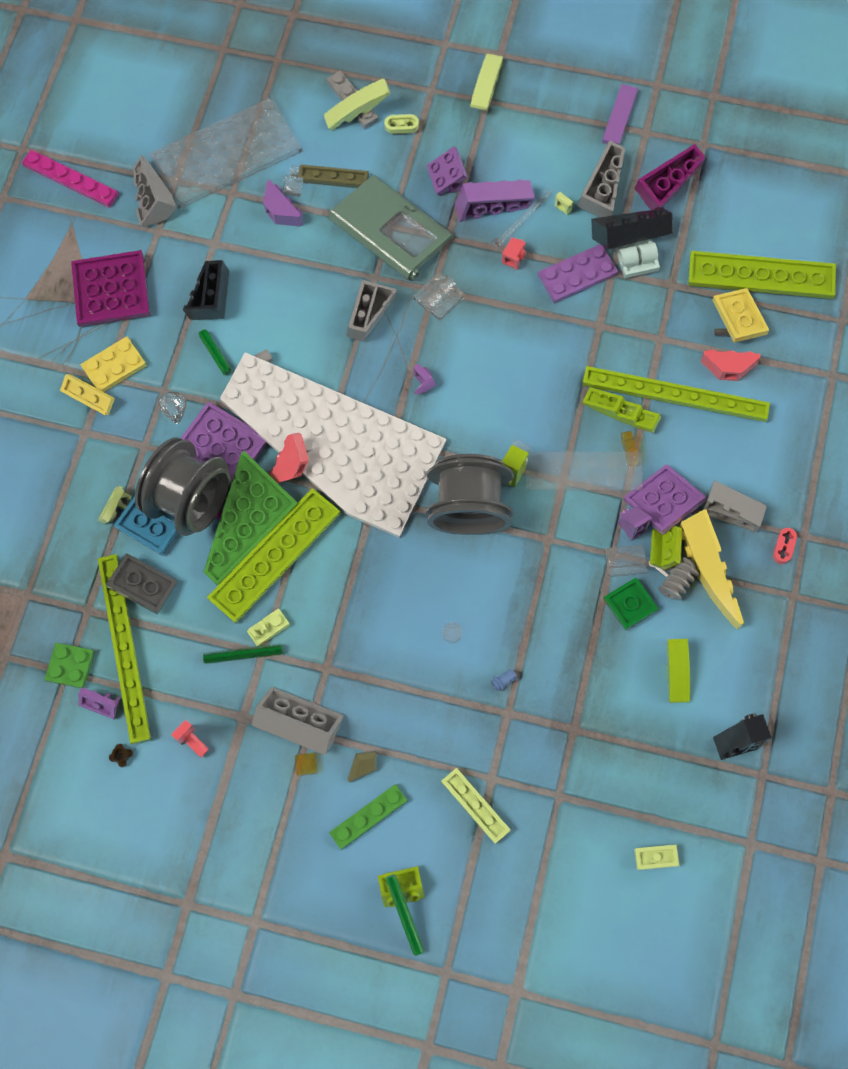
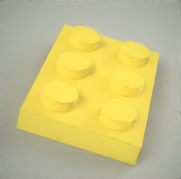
M747 288L713 297L712 301L734 343L768 335L769 328Z
M127 336L80 364L95 388L102 392L107 391L147 366Z

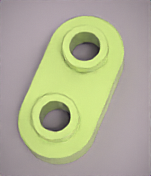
M412 114L390 115L384 122L385 130L391 134L414 133L419 128V120Z

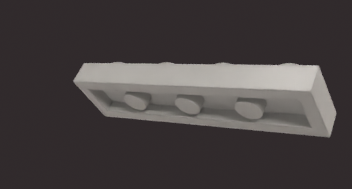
M341 71L326 78L327 84L341 101L357 92ZM372 109L367 114L361 112L355 117L364 129L379 121L377 114Z

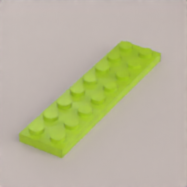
M702 251L690 252L688 286L729 290L747 288L751 292L834 299L835 263Z
M312 488L207 596V599L236 624L341 514L340 511Z

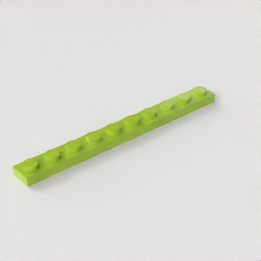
M586 366L582 386L762 422L767 421L770 402Z
M113 554L97 559L130 744L133 745L150 741L151 734L126 597L106 587L107 582L119 565L118 555Z

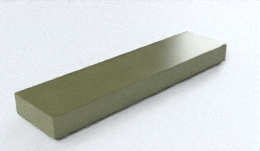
M300 164L298 183L358 188L369 178V171Z

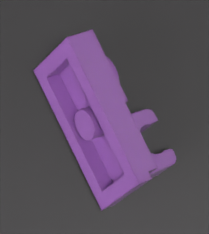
M83 687L78 692V706L113 720L116 718V709L120 705V697L111 700L110 693L101 696L95 691Z

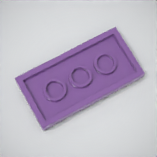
M600 244L538 272V277L554 304L618 275V270L604 247Z

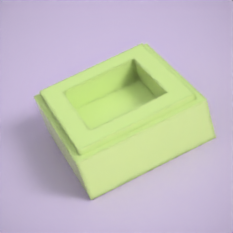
M559 192L555 197V207L569 215L572 212L573 201Z

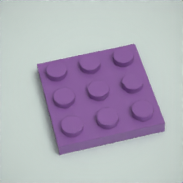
M666 464L624 496V502L632 509L638 507L650 515L652 518L650 524L664 535L706 502V496Z

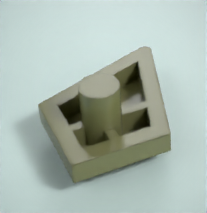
M376 751L355 754L348 775V782L377 771Z

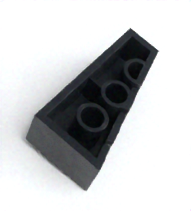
M657 207L654 210L592 218V239L605 248L611 249L672 234V213L664 207Z

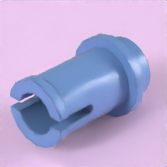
M509 669L502 675L493 677L491 684L496 691H502L503 687L516 681L517 676L512 669Z

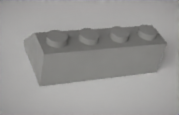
M271 687L256 706L252 726L326 755L333 744L344 715Z

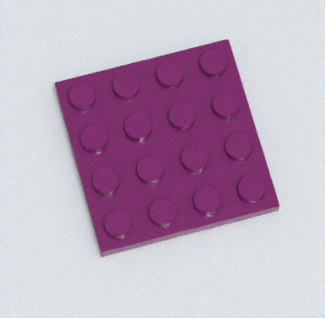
M142 250L71 261L78 327L150 316Z

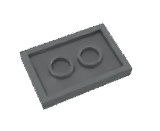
M126 553L107 582L106 587L158 615L176 586L177 580Z

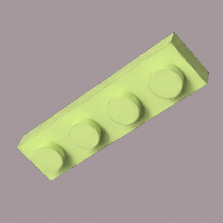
M457 768L441 781L494 844L498 843L511 831Z

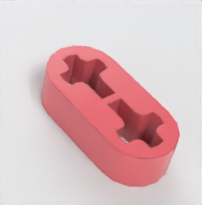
M784 528L777 537L773 559L778 564H786L792 557L797 534L791 528ZM785 534H789V538H791L787 544L784 543ZM782 549H785L784 559L780 558L781 555L778 554Z

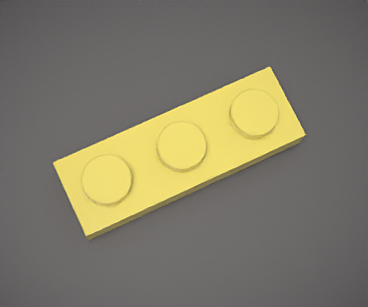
M71 374L65 375L60 389L61 392L103 415H109L115 400L112 396Z

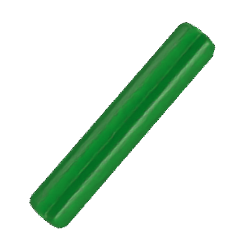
M206 329L198 333L200 339L222 374L227 375L231 373L230 365Z

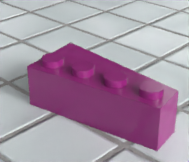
M693 144L639 178L635 186L636 192L650 210L664 207L701 167L705 159L704 154L696 144Z

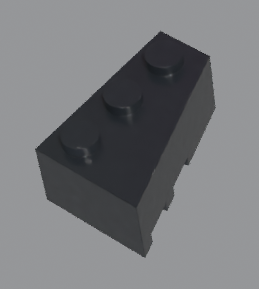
M223 260L205 261L197 278V285L194 291L192 290L190 293L191 297L188 304L183 308V311L190 320L224 319L230 271Z
M756 713L744 716V719L740 720L739 723L714 736L713 739L720 759L724 760L759 750L772 737L764 715L757 716Z

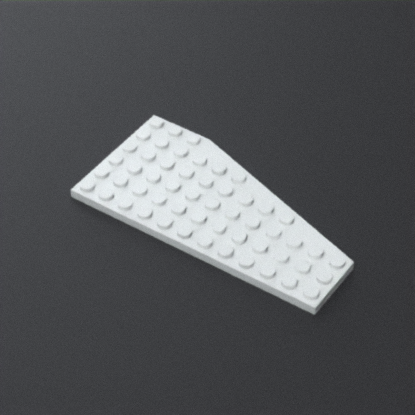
M246 352L220 397V401L246 422L278 453L283 450L284 440L288 435L298 432L302 434L309 459L302 475L334 501L348 516L400 538L428 480L426 476L427 471L436 464L446 443V439Z

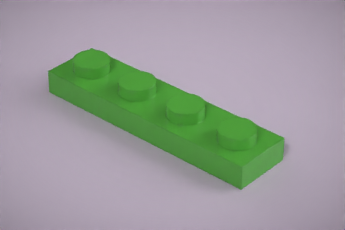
M394 784L331 830L329 834L342 850L408 801L397 785Z

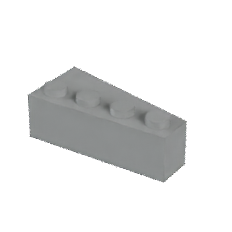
M609 140L580 197L577 207L598 217L612 215L625 147Z

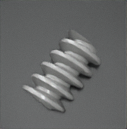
M681 557L680 564L671 570V574L666 577L662 586L658 588L659 591L670 599L681 600L682 597L678 593L685 594L686 591L683 587L690 588V584L687 581L694 582L695 580L691 575H699L695 564L689 559Z

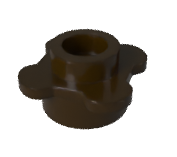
M117 744L109 755V760L118 763L119 767H125L129 757L133 756V751L124 748L122 744Z

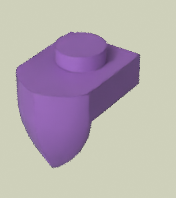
M419 363L413 367L414 377L421 383L414 394L427 392L436 385L430 371L426 367L423 368Z

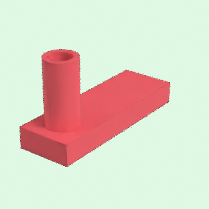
M185 720L171 735L181 745L185 742L202 758L209 751V748L193 734L196 730Z

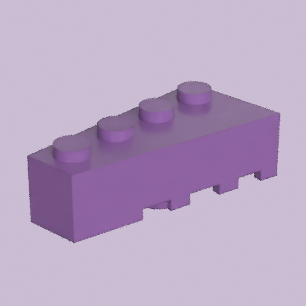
M530 180L469 182L462 185L455 207L459 222H463L468 217L478 219L483 214L491 213L493 216L498 215L503 210L513 212L528 209L531 207L535 196Z

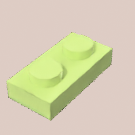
M676 845L634 849L637 870L679 866Z

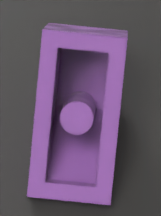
M634 507L631 510L627 508L620 513L618 523L632 541L647 531L652 518L638 507Z

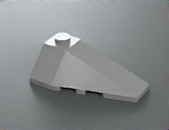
M141 155L133 167L134 186L138 187L137 194L135 195L136 201L139 202V208L136 209L137 217L141 227H146L167 220L171 213L174 212L176 205L167 187L145 156Z

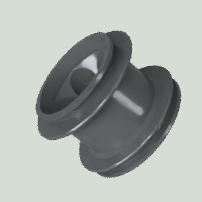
M174 437L165 441L154 451L140 474L135 492V503L138 510L150 519L159 518L166 513L175 517V529L181 536H189L205 530L216 519V515L222 510L231 486V476L228 472L227 462L222 457H214L206 462L196 459L195 446L189 440Z
M457 454L441 458L427 471V478L439 485L438 502L430 505L425 512L428 517L427 524L431 528L451 534L483 535L500 532L511 526L513 510L501 503V486L509 483L513 479L514 474L511 469L505 466L503 461L481 454Z

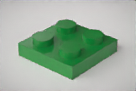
M637 577L603 598L625 631L659 609Z

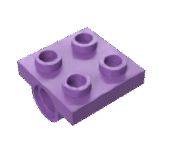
M454 146L427 165L435 192L439 196L445 192L454 193L459 191L463 185L462 181L467 178L458 149Z

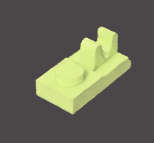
M118 486L114 488L98 518L99 522L103 524L109 521L112 522L117 514L115 511L116 507L121 509L127 507L120 499L130 500L131 496L124 492L123 487Z
M278 608L249 628L247 633L256 646L259 647L289 627L290 624Z

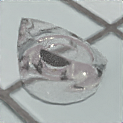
M171 391L161 395L158 405L162 413L169 420L179 424L184 416L186 400L181 394Z

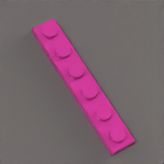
M30 150L21 162L24 167L108 208L111 207L119 195L116 190L33 150Z

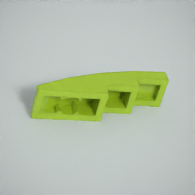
M592 387L589 388L582 401L584 405L599 413L654 433L661 419L660 414L644 410L642 405L625 401L623 396Z

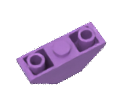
M268 180L263 201L266 214L277 225L302 226L303 214L300 209L292 205L290 198L282 194L277 184L274 185Z

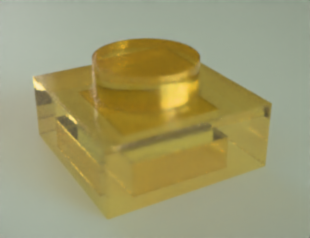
M315 752L295 755L297 776L318 774Z

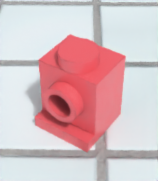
M511 237L502 253L501 263L518 270L519 260L522 261L526 253L524 250L526 243L521 239Z

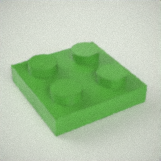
M55 643L44 680L50 683L80 689L84 688L95 652L90 649Z

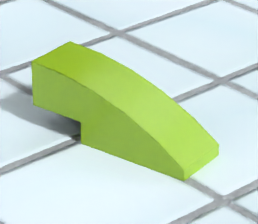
M668 639L666 642V669L669 703H689L690 663L688 639Z

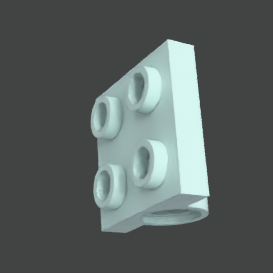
M651 239L615 247L624 278L659 271L658 250L655 242H652Z

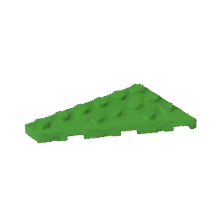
M245 451L240 455L203 573L217 586L297 504Z

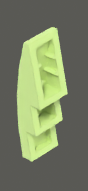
M486 54L470 107L482 110L488 109L494 94L503 56Z
M378 80L360 89L326 112L324 118L328 128L334 130L344 121L351 122L361 112L367 114L390 94L386 80Z

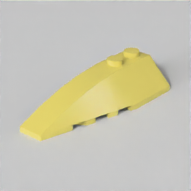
M705 509L682 521L679 525L682 528V540L685 546L684 554L686 558H689L695 564L696 570L699 573L698 578L710 598L736 629H740L744 621L737 599L731 596L733 594V586L731 580H726L727 566L725 562L720 560L719 552L722 550Z

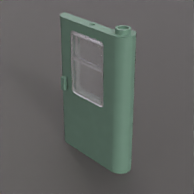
M375 175L367 179L335 206L329 214L330 221L408 281L415 280L420 274L419 268L454 238V234Z

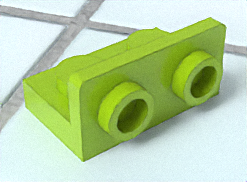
M675 526L664 535L658 530L652 529L651 565L666 570L680 564L682 528Z
M418 866L377 875L384 907H395L386 883V877L393 874L397 876L406 903L417 902L425 898Z

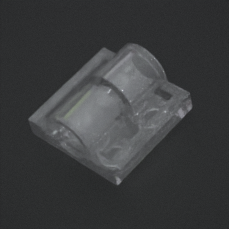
M437 273L414 295V300L441 321L465 297V294L458 289L456 282L450 276L445 275L443 277Z

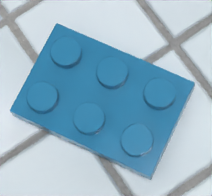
M135 496L113 525L117 530L161 556L177 535L172 516L166 513L156 519L148 518L143 512L138 510Z

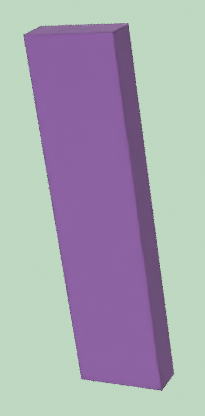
M621 84L602 143L608 144L610 140L618 145L620 144L638 88Z

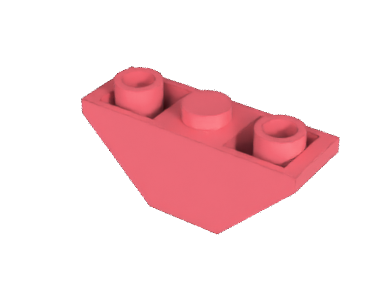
M717 350L704 351L701 363L719 380L739 381L757 365L760 354L754 352L737 353L735 351L719 352Z
M299 432L286 437L284 448L277 455L275 467L269 472V475L277 483L302 476L309 461L302 434Z

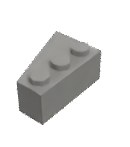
M362 280L346 337L365 341L394 301L397 289Z
M714 480L703 510L706 509L711 518L757 533L767 506Z

